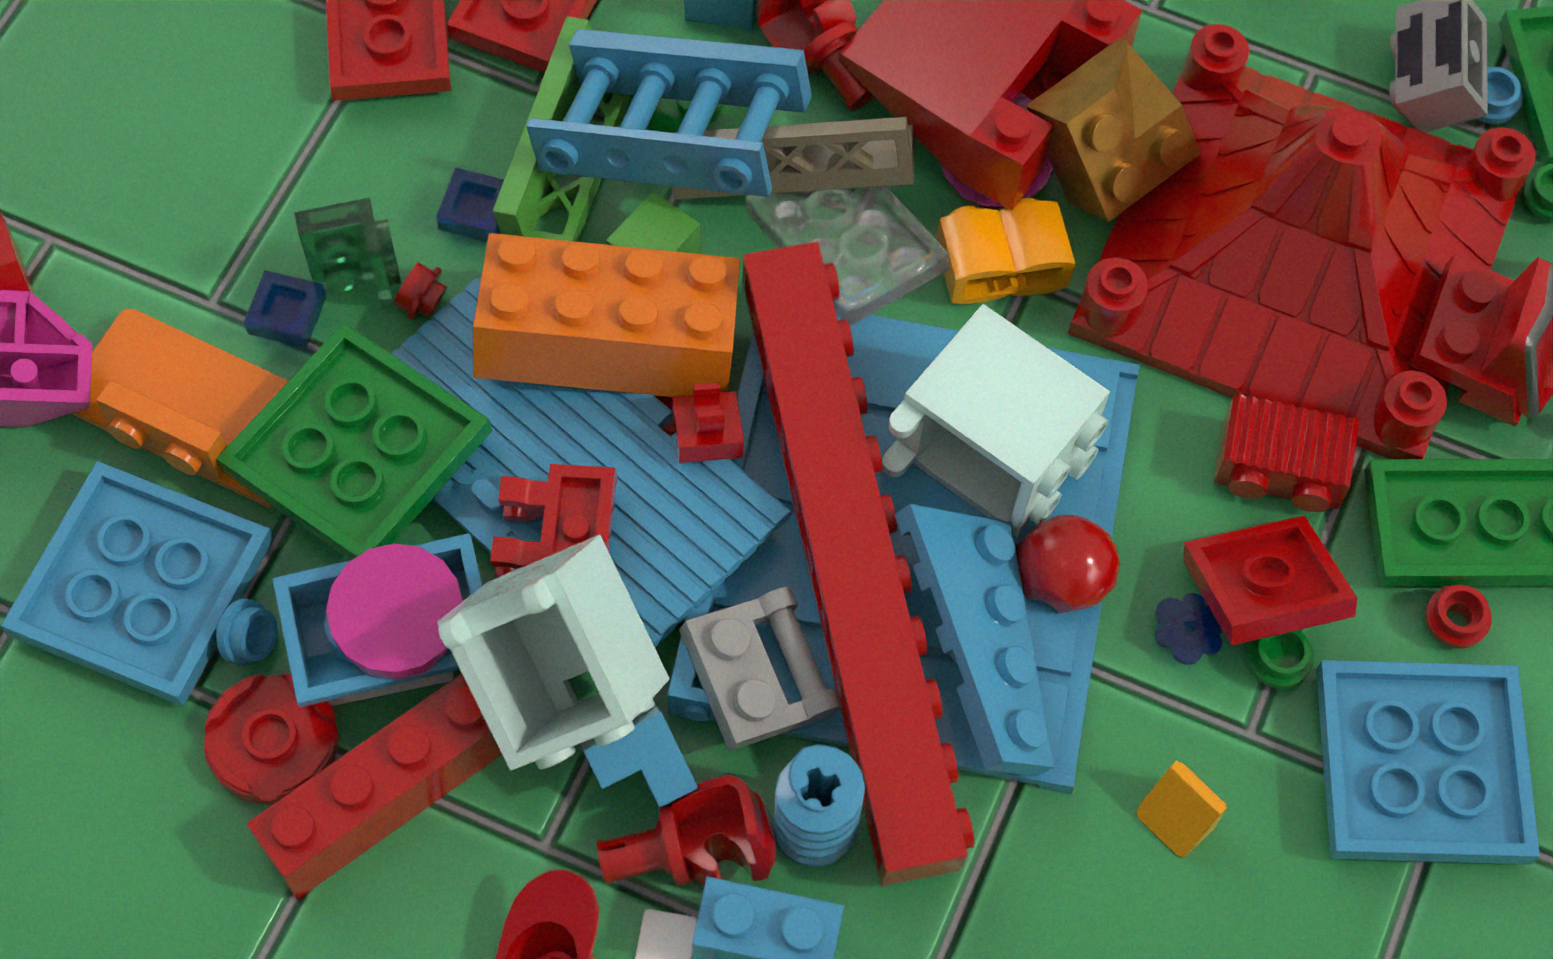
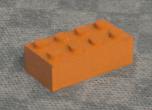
M489 233L473 324V378L667 397L693 395V384L719 382L720 392H728L740 258Z

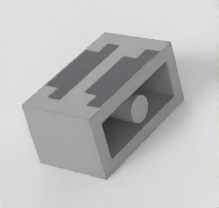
M1419 0L1396 7V32L1392 33L1390 37L1391 51L1396 61V80L1390 84V97L1396 112L1400 115L1404 114L1416 129L1424 132L1487 116V18L1473 0Z

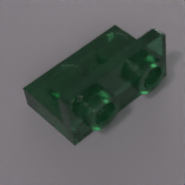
M370 197L294 212L298 235L316 292L328 289L335 292L349 291L358 287L362 282L375 280L382 310L394 307L390 287L402 284L388 219L375 221Z

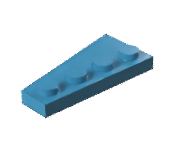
M914 504L907 505L895 513L894 516L901 535H911L920 558V562L913 566L922 592L932 591L943 624L935 630L943 653H949L951 658L958 664L964 682L957 687V692L985 770L1038 776L1054 768L1011 523Z

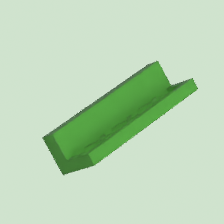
M568 16L565 19L493 209V214L501 234L579 242L601 178L583 176L561 188L554 178L556 173L539 171L526 125L530 118L564 120L580 89L569 43L577 29L592 30L587 19ZM604 93L597 107V110L604 118L603 126L620 127L631 95ZM550 188H551V190L553 191V193H551V194L548 195L549 190H550ZM573 199H575V201H574V203H573V206H572V204L570 203V201L573 200ZM560 206L563 207L569 216L562 235L535 230L539 217Z

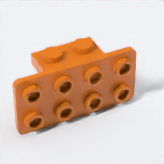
M130 308L121 311L92 352L90 408L70 414L109 432L115 439L134 449L143 448L164 458L171 466L185 474L200 475L267 508H275L224 473L216 458L282 389L288 380L136 309Z

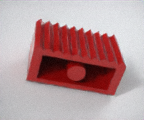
M1242 393L1235 394L1222 425L1223 429L1213 483L1228 486L1231 493L1242 498L1258 499L1268 494L1291 499V503L1296 508L1307 512H1323L1329 508L1339 509L1350 488L1359 421L1355 417L1346 418L1342 414L1334 416L1330 412L1321 413L1317 409L1308 410L1304 406L1296 408L1292 404L1283 405L1279 401L1271 403L1267 398L1258 400L1255 396L1245 397Z

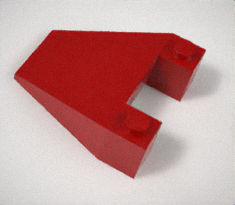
M883 0L839 52L838 61L896 118L906 117L907 125H913L914 136L961 183L1013 210L1043 171L1054 128L1053 124L1014 104V101L1043 64L1068 76L1119 38L1126 40L1132 47L1142 9L1124 0Z

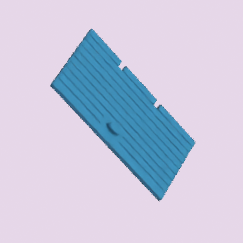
M481 273L478 279L475 278L464 288L465 290L462 293L459 292L448 302L449 304L446 307L441 308L433 316L432 320L422 325L414 336L411 335L401 344L398 350L395 349L391 353V355L487 417L491 424L492 432L435 495L432 501L467 533H470L491 554L493 536L515 538L523 541H541L543 516L528 522L504 521V506L499 505L498 501L501 476L548 482L550 464L615 468L617 484L609 554L656 648L662 639L664 640L678 624H681L695 607L697 608L711 592H714L724 582L727 576L729 577L743 561H746L756 551L759 545H762L775 530H778L791 517L792 511L730 459L679 463L675 433L670 437L662 430L673 419L672 410L654 395L473 378V324L482 277Z

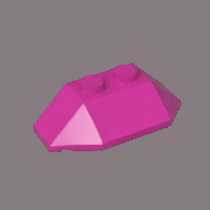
M0 290V426L28 427L90 408L92 343L81 333H77L57 313L30 291Z

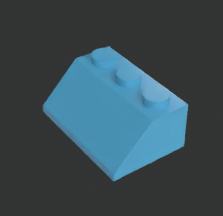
M470 533L415 545L444 561L458 580L462 601L482 587ZM350 561L272 578L296 700L299 707L460 670L450 649L443 657L438 659L437 665L425 673L402 679L371 676L349 661L333 641L326 609L331 586L345 565Z

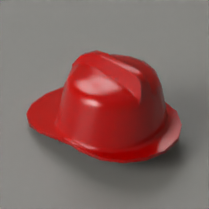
M566 869L546 871L529 881L514 898L504 923L495 959H596L592 951L598 930L599 906L594 889L583 876Z

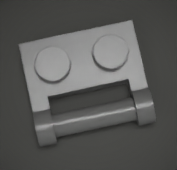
M791 587L778 588L757 599L687 620L679 629L729 751L818 722L842 709L835 690L826 688L796 618L794 610L799 605ZM770 622L802 697L801 701L788 705L755 626Z

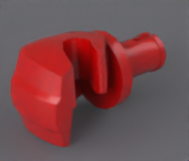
M850 0L758 1L756 19L762 32L775 48L804 50L808 75L823 71L847 104L846 107L849 111H855L875 98L838 61L839 52L858 31V28L855 26L857 20Z
M726 775L697 784V789L673 800L672 804L659 807L660 820L655 821V829L609 840H597L598 857L606 884L613 883L614 880L665 868L668 875L673 874L677 886L691 883V878L705 886L707 877L722 880L717 864L722 860H731L744 868L753 881L767 879L776 857L774 828L769 810L758 793L751 790L743 780L733 775Z

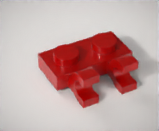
M550 464L548 482L501 476L498 501L499 505L504 506V521L528 522L543 516L540 542L493 536L490 562L492 566L496 567L495 578L599 534L609 552L617 484L615 468Z

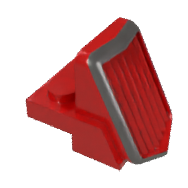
M1454 254L1444 265L1410 365L1462 388L1458 398L1459 402L1514 427L1519 423L1521 415L1528 418L1536 417L1553 395V264L1537 257L1514 281Z

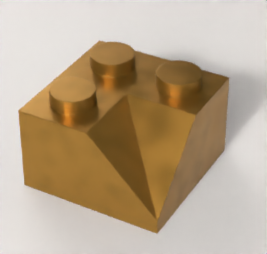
M1121 38L1026 105L1029 112L1054 125L1047 155L1068 203L1107 222L1114 219L1201 154L1182 104L1131 45Z

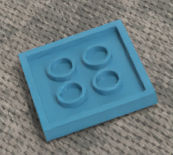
M97 461L5 617L1 627L9 637L183 707L217 645L216 628L220 617L230 604L238 599H242L274 540L272 532L268 527Z
M1321 660L1316 669L1330 859L1533 864L1540 857L1518 666Z

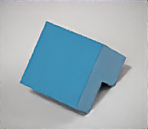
M656 705L646 713L634 718L632 722L635 728L629 734L612 743L597 746L594 738L579 743L602 789L640 771L651 795L658 806L662 807L698 788L662 712Z

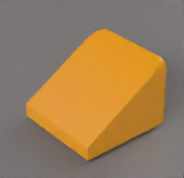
M1176 761L1141 802L1136 815L1176 856L1183 858L1215 829L1227 807L1226 803L1185 764Z

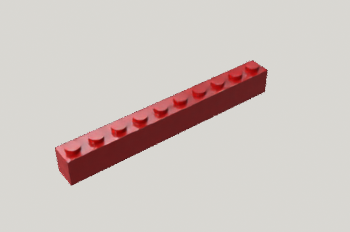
M819 242L744 254L742 286L837 697L842 706L840 712L852 759L860 768L863 776L865 790L862 808L880 886L883 887L960 871L968 856L966 849L974 848L973 827L967 809L965 807L956 809L951 784L958 782L957 762L951 743H940L935 719L942 718L943 715L940 692L935 679L925 680L919 656L927 654L925 631L919 616H909L904 594L912 592L910 570L904 554L895 556L889 534L897 531V521L894 516L895 509L890 494L880 495L875 474L882 472L881 453L876 436L865 435L861 415L868 413L867 396L861 376L851 378L847 357H853L854 354L853 339L847 319L837 320L833 301L840 298L835 266L833 263H823Z

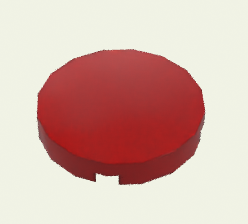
M280 673L281 676L271 675L267 677L259 674L246 677L224 691L208 712L204 727L206 732L204 738L206 762L222 787L245 802L272 806L335 762L340 737L333 708L328 701L299 707L291 674Z

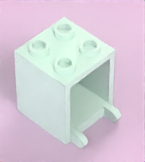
M982 304L908 389L904 400L891 414L889 430L897 437V440L884 454L882 470L890 477H899L914 464L988 518L1010 522L1013 536L1018 538L1031 521L1038 524L1049 517L1062 496L1057 490L1068 475L1078 480L1095 459L1099 449L1094 445L1103 434L1109 422L1102 414L1110 391Z
M600 534L485 583L437 621L440 638L444 645L451 650L510 771L534 761L539 769L551 767L576 752L574 745L594 738L597 746H603L624 737L635 728L632 720L655 706L652 698L670 679ZM589 671L599 693L578 701L568 679Z

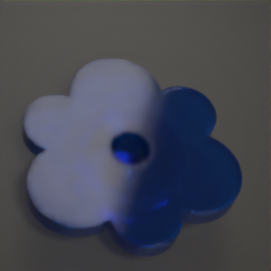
M1186 594L1182 601L1176 598H1166L1158 604L1155 617L1160 626L1155 631V640L1162 647H1171L1172 656L1176 661L1181 664L1192 665L1201 659L1203 653L1215 655L1220 651L1223 644L1220 634L1223 630L1208 605L1205 606V601L1199 594ZM1185 628H1190L1193 632H1187Z

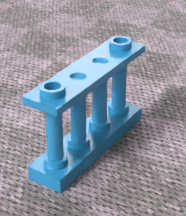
M583 29L576 30L569 43L580 89L564 120L530 118L526 125L539 171L769 197L772 184L764 145L761 141L775 110L805 113L812 94L804 50ZM604 93L635 95L620 127L589 124ZM661 98L692 101L677 133L646 130ZM717 104L749 107L735 139L703 136Z

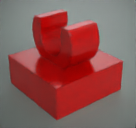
M719 382L693 384V395L672 396V417L679 463L743 458L744 438L736 391L720 392Z

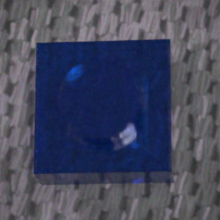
M455 167L436 216L438 230L485 242L488 241L489 233L500 234L501 232L494 217L493 209L504 179Z
M265 270L244 320L247 333L307 349L327 298L324 284Z

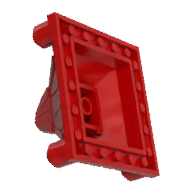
M1222 24L1207 25L1201 28L1192 37L1183 70L1172 92L1183 106L1201 154L1118 215L1098 263L1088 273L1082 298L1071 320L1068 334L1232 398L1235 394L1242 393L1245 397L1255 396L1258 400L1267 398L1271 403L1279 401L1283 405L1292 404L1296 408L1304 406L1308 410L1317 409L1321 413L1330 412L1334 416L1342 414L1346 418L1355 417L1359 421L1356 446L1389 459H1423L1432 433L1446 411V392L1450 384L1410 365L1444 265L1454 254L1491 270L1517 195L1535 164L1536 153L1532 143L1520 132L1500 127L1483 133L1473 149L1451 144L1446 139L1413 127L1402 126L1399 122L1366 110H1358L1350 104L1320 93L1309 92L1304 87L1271 75L1260 74L1257 70L1246 67L1250 49L1246 38L1238 30Z

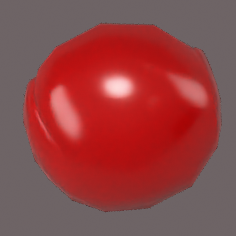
M1060 514L1042 521L1016 546L1024 596L1029 600L1039 599L1053 606L1058 613H1068L1071 610L1075 612L1095 607L1116 586L1120 568L1117 546L1107 531L1085 517Z

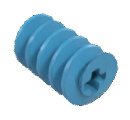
M823 745L802 748L778 777L773 819L776 844L784 855L799 865L821 867L833 864L849 852L856 840L865 785L862 772L851 756L835 747Z

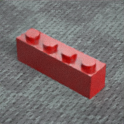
M460 674L247 822L246 825L259 848L298 900L500 757L502 753L463 674Z

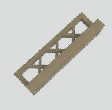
M906 117L768 126L761 141L764 145L772 184L771 193L914 184L915 137L913 125H907ZM740 128L707 130L703 136L735 139ZM671 186L674 199L745 195Z

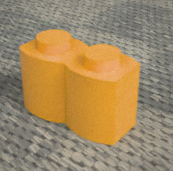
M1023 198L1013 210L1007 207L995 210L980 209L976 206H964L955 209L949 215L939 220L935 242L951 303L977 304L997 300L1008 295H1041L1064 289L1070 284L1075 260L1058 202Z

